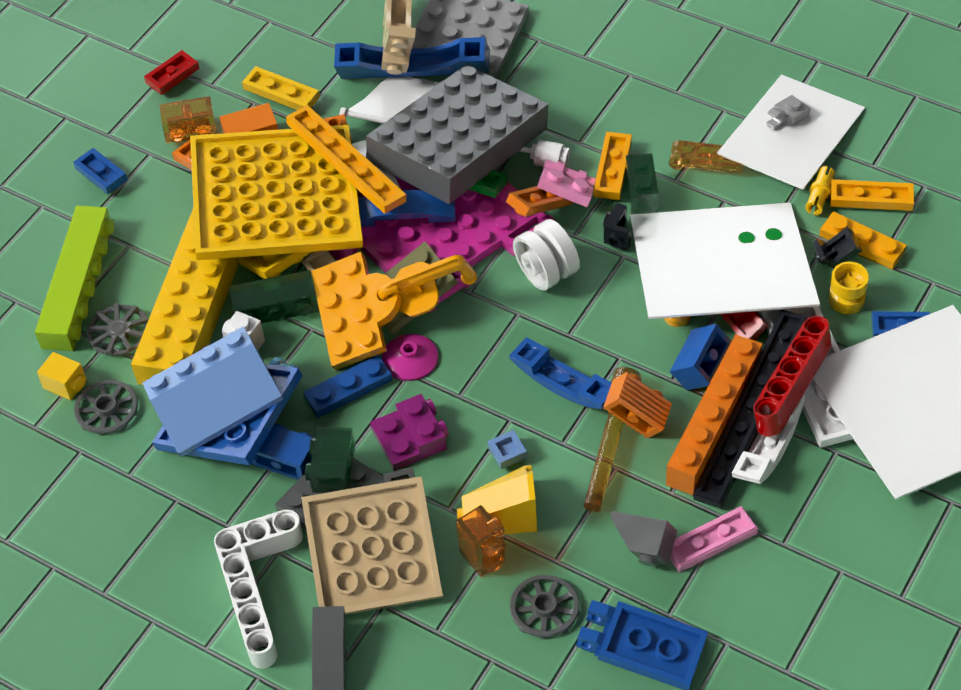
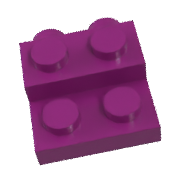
M422 393L395 404L396 411L370 421L371 430L393 471L447 449L446 437L449 436L448 429L443 420L437 422L434 415H437V411L431 399L425 400Z

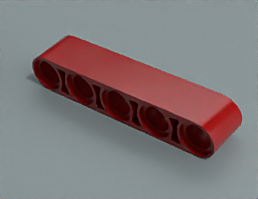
M814 316L808 318L803 323L756 400L753 409L757 431L761 435L771 437L783 430L831 349L830 327L826 318Z

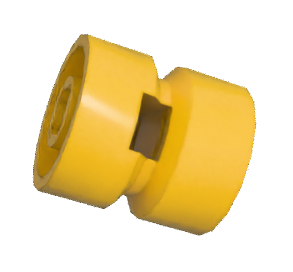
M843 262L835 266L832 271L828 302L836 312L850 315L857 313L863 308L869 281V274L866 268L856 262Z

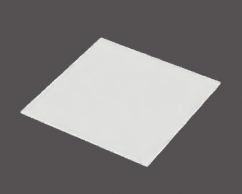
M791 202L630 215L648 319L820 306ZM770 228H777L781 231L782 237L778 240H769L766 238L765 233ZM742 232H751L754 234L755 240L752 243H741L738 240V236Z
M954 305L825 357L812 380L895 500L961 472V314Z

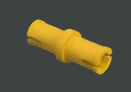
M821 167L816 181L811 184L809 189L810 197L805 205V209L809 214L813 206L816 207L813 215L822 213L825 200L831 195V180L835 178V171L830 168L828 175H825L828 167Z

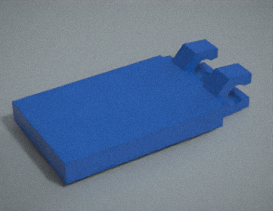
M594 600L591 601L586 620L599 626L605 625L601 633L582 626L577 638L576 647L588 652H595L594 656H597L600 661L683 690H689L708 635L707 631L618 601L616 607Z

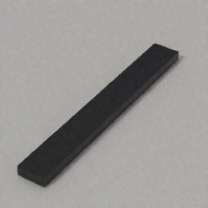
M781 309L693 493L695 501L722 509L736 479L732 477V471L743 451L749 452L758 432L753 409L754 404L801 326L808 319L807 316Z

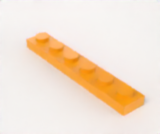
M308 105L286 116L287 125L384 214L406 202V194Z

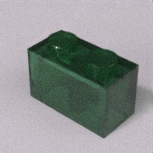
M652 153L627 155L625 178L631 215L658 213V187Z
M317 426L316 437L310 440L309 450L312 460L311 463L306 464L305 479L310 481L313 493H328L349 489L356 445L352 428Z

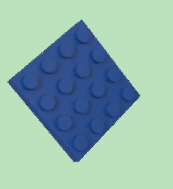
M265 364L284 400L186 455L251 465L303 376L299 368ZM162 426L152 444L156 450L177 453L164 426Z

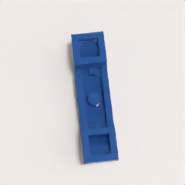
M402 190L406 194V202L386 214L377 208L367 197L362 196L358 198L361 227L375 226V221L415 218H428L429 223L456 222L455 201L448 204L423 190Z
M528 337L509 355L510 360L523 372L555 394L582 406L602 409L604 407L612 382L597 374L590 378L551 357L548 348Z

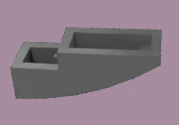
M344 606L313 607L312 690H346L347 617Z

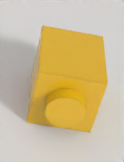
M52 352L37 371L43 389L70 401L77 392L83 389L87 380L81 363L55 352Z

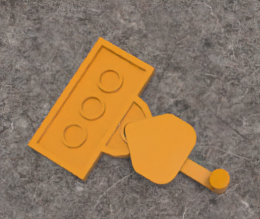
M362 252L311 271L331 366L338 370L387 351L382 326L389 323L398 311L410 317H417L430 312L439 302V293L435 279L459 271L462 282L471 285L477 280L476 272L463 256L454 255L430 265L425 262L414 263L402 268L396 277L391 279L384 274H369L366 258Z

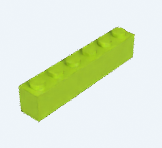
M78 205L75 207L34 332L41 349L73 351L76 341H79L81 338V324L88 315L89 299L94 296V282L96 276H99L101 273L102 257L107 254L109 234H113L114 220L110 218L107 207Z

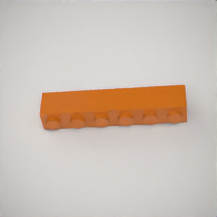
M735 334L667 464L666 486L693 495L762 351L763 343Z

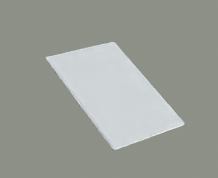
M781 74L717 154L790 185L804 189L865 110V107ZM790 95H793L811 108L809 116L793 126L785 122L778 129L773 130L766 125V122L772 119L768 115V111L774 108L775 104Z

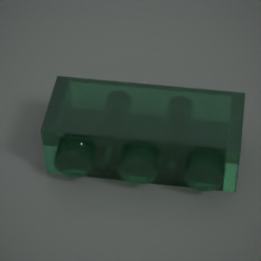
M311 270L229 286L234 314L236 311L260 320L261 324L319 312Z

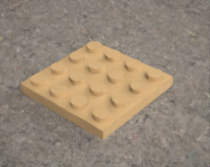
M422 476L301 497L319 607L344 606L345 613L348 615L443 598Z

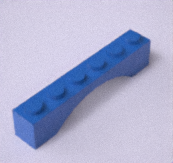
M485 37L459 38L439 46L411 49L407 72H402L399 75L390 74L387 70H381L383 47L361 42L335 43L334 68L341 79L452 75L465 65L474 67L483 73H489L490 48Z

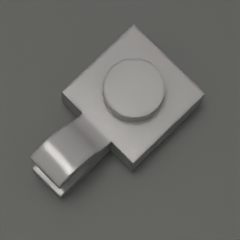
M790 95L775 104L774 108L768 111V115L772 119L767 121L766 125L773 130L778 129L785 122L793 126L807 118L811 108L793 95Z

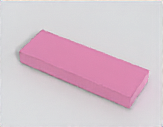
M740 506L675 538L670 560L680 573L756 535L758 527L744 508Z

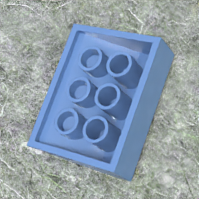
M244 326L143 382L147 395L180 457L284 400Z

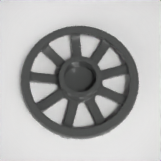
M114 303V306L95 313L94 318L89 326H87L89 343L96 351L105 355L118 356L130 353L138 348L143 332L130 328L144 324L146 328L148 318L136 305H119ZM120 311H128V313L122 319H120ZM114 312L115 319L110 320L105 315ZM135 313L141 317L140 319L128 322ZM100 319L108 324L107 326H95ZM93 332H106L93 340ZM130 335L140 338L132 347L127 341ZM110 338L107 350L98 346L102 341ZM123 342L125 350L113 351L115 343Z
M104 380L96 382L83 390L78 396L74 406L75 418L83 430L99 434V436H104V434L117 430L122 431L138 413L137 395L129 385L121 381ZM114 384L117 387L111 395L106 394L104 385ZM99 386L101 395L96 399L87 394ZM123 388L130 393L127 397L116 400ZM83 398L92 403L94 407L79 408V405ZM132 401L131 409L119 407L125 403ZM95 413L85 422L80 417L82 414ZM115 414H126L127 417L120 421ZM101 418L100 428L90 426ZM111 418L116 425L106 427L107 419Z
M538 575L523 581L514 590L510 599V614L521 632L546 639L547 637L568 632V629L574 624L579 615V599L574 588L565 580L552 575ZM538 580L553 581L549 592H542ZM531 582H533L537 593L534 597L522 591ZM560 583L569 592L556 598L554 593ZM517 596L528 601L531 605L515 607ZM573 598V609L558 606V604ZM533 612V615L524 623L517 615ZM556 613L571 615V617L563 624L556 616ZM538 618L541 619V631L529 627ZM550 618L558 628L546 631L547 619Z

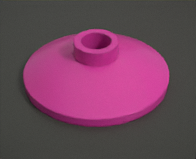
M405 334L394 338L386 345L387 351L382 353V361L391 372L392 377L402 381H415L426 377L434 370L438 362V352L435 344L427 337L418 334Z

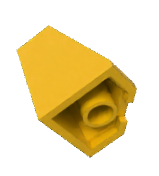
M525 465L462 496V508L457 509L458 527L464 526L465 538L537 532L536 499L531 465Z

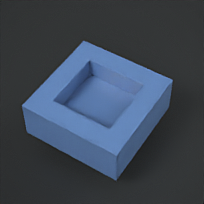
M514 430L487 441L488 449L501 469L527 458V450Z

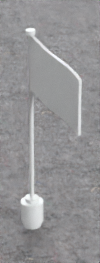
M388 77L365 99L350 109L341 107L339 115L344 114L345 118L349 116L385 123L440 83L414 77ZM539 139L537 144L533 143L532 148L523 147L519 150L530 153V159L534 160V165L544 167L547 159L555 163L557 161L563 162L565 167L569 163L570 148L565 147L561 143Z

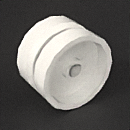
M552 219L541 222L534 227L533 232L526 231L515 237L513 241V250L522 271L529 281L540 290L551 288L559 282L560 278H568L580 268L578 253L571 238Z

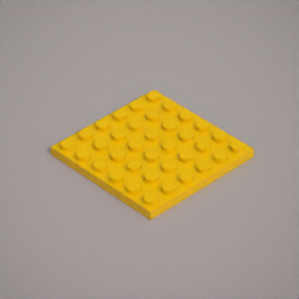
M349 125L331 126L351 144ZM293 129L190 136L196 260L363 248L356 187Z

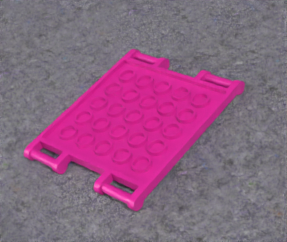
M395 176L401 190H421ZM507 181V185L496 198L470 189L455 200L456 222L429 223L428 218L379 220L375 221V226L361 227L363 248L360 249L385 273L425 241L440 260L454 255H461L472 267L500 247H503L512 256H515L513 250L515 237L536 223L538 225L547 219L555 220L551 215H546L543 212L527 217L516 213L506 200L509 193L518 190ZM357 189V198L364 196ZM459 271L451 273L458 283L439 298L438 304L460 289H466L471 286L462 282ZM437 306L432 311L427 313L433 312L435 309H437Z

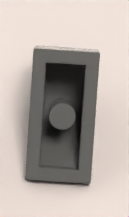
M615 511L611 512L610 517L629 551L638 558L639 563L650 567H656L657 563L668 565L677 535V530L668 521Z

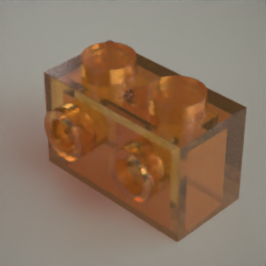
M210 96L159 104L166 144L190 140V136L217 134Z
M482 505L457 519L459 550L480 577L488 572L492 573L498 570L505 562L504 549L506 548L503 540L505 529L501 521L496 516L492 518Z

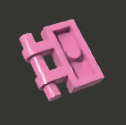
M547 159L537 188L588 207L596 179L588 176L585 171L579 170L578 172L565 167L563 162L557 161L555 163Z

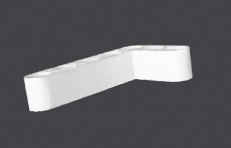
M281 510L219 531L214 538L215 548L249 659L253 666L260 669L268 668L276 662L277 650L249 562L294 548L302 542L303 531L300 519L293 510ZM242 570V572L238 574H233L236 571ZM250 595L246 599H241L243 596ZM252 621H258L254 625H248ZM260 647H267L263 651H256Z

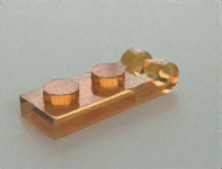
M683 140L673 142L671 147L672 154L668 162L669 166L673 169H681L684 166L742 173L744 165L718 155L717 152L723 145Z

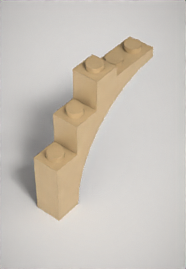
M385 0L381 70H387L390 74L399 75L402 72L406 73L409 66L410 53L416 33V28H411L412 0Z

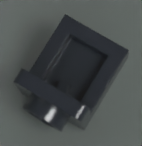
M616 203L612 212H607L603 221L604 243L614 248L628 251L631 246V231L624 228L627 224L626 205Z
M848 227L826 243L818 238L812 241L816 249L814 253L817 260L822 265L827 264L832 268H835L840 263L850 261L862 252L853 230Z

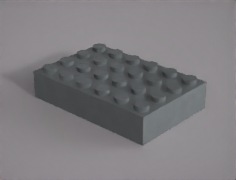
M465 65L366 135V158L374 166L451 204L473 187L477 181L486 177L491 170H495L547 129L548 103L489 76L474 67Z

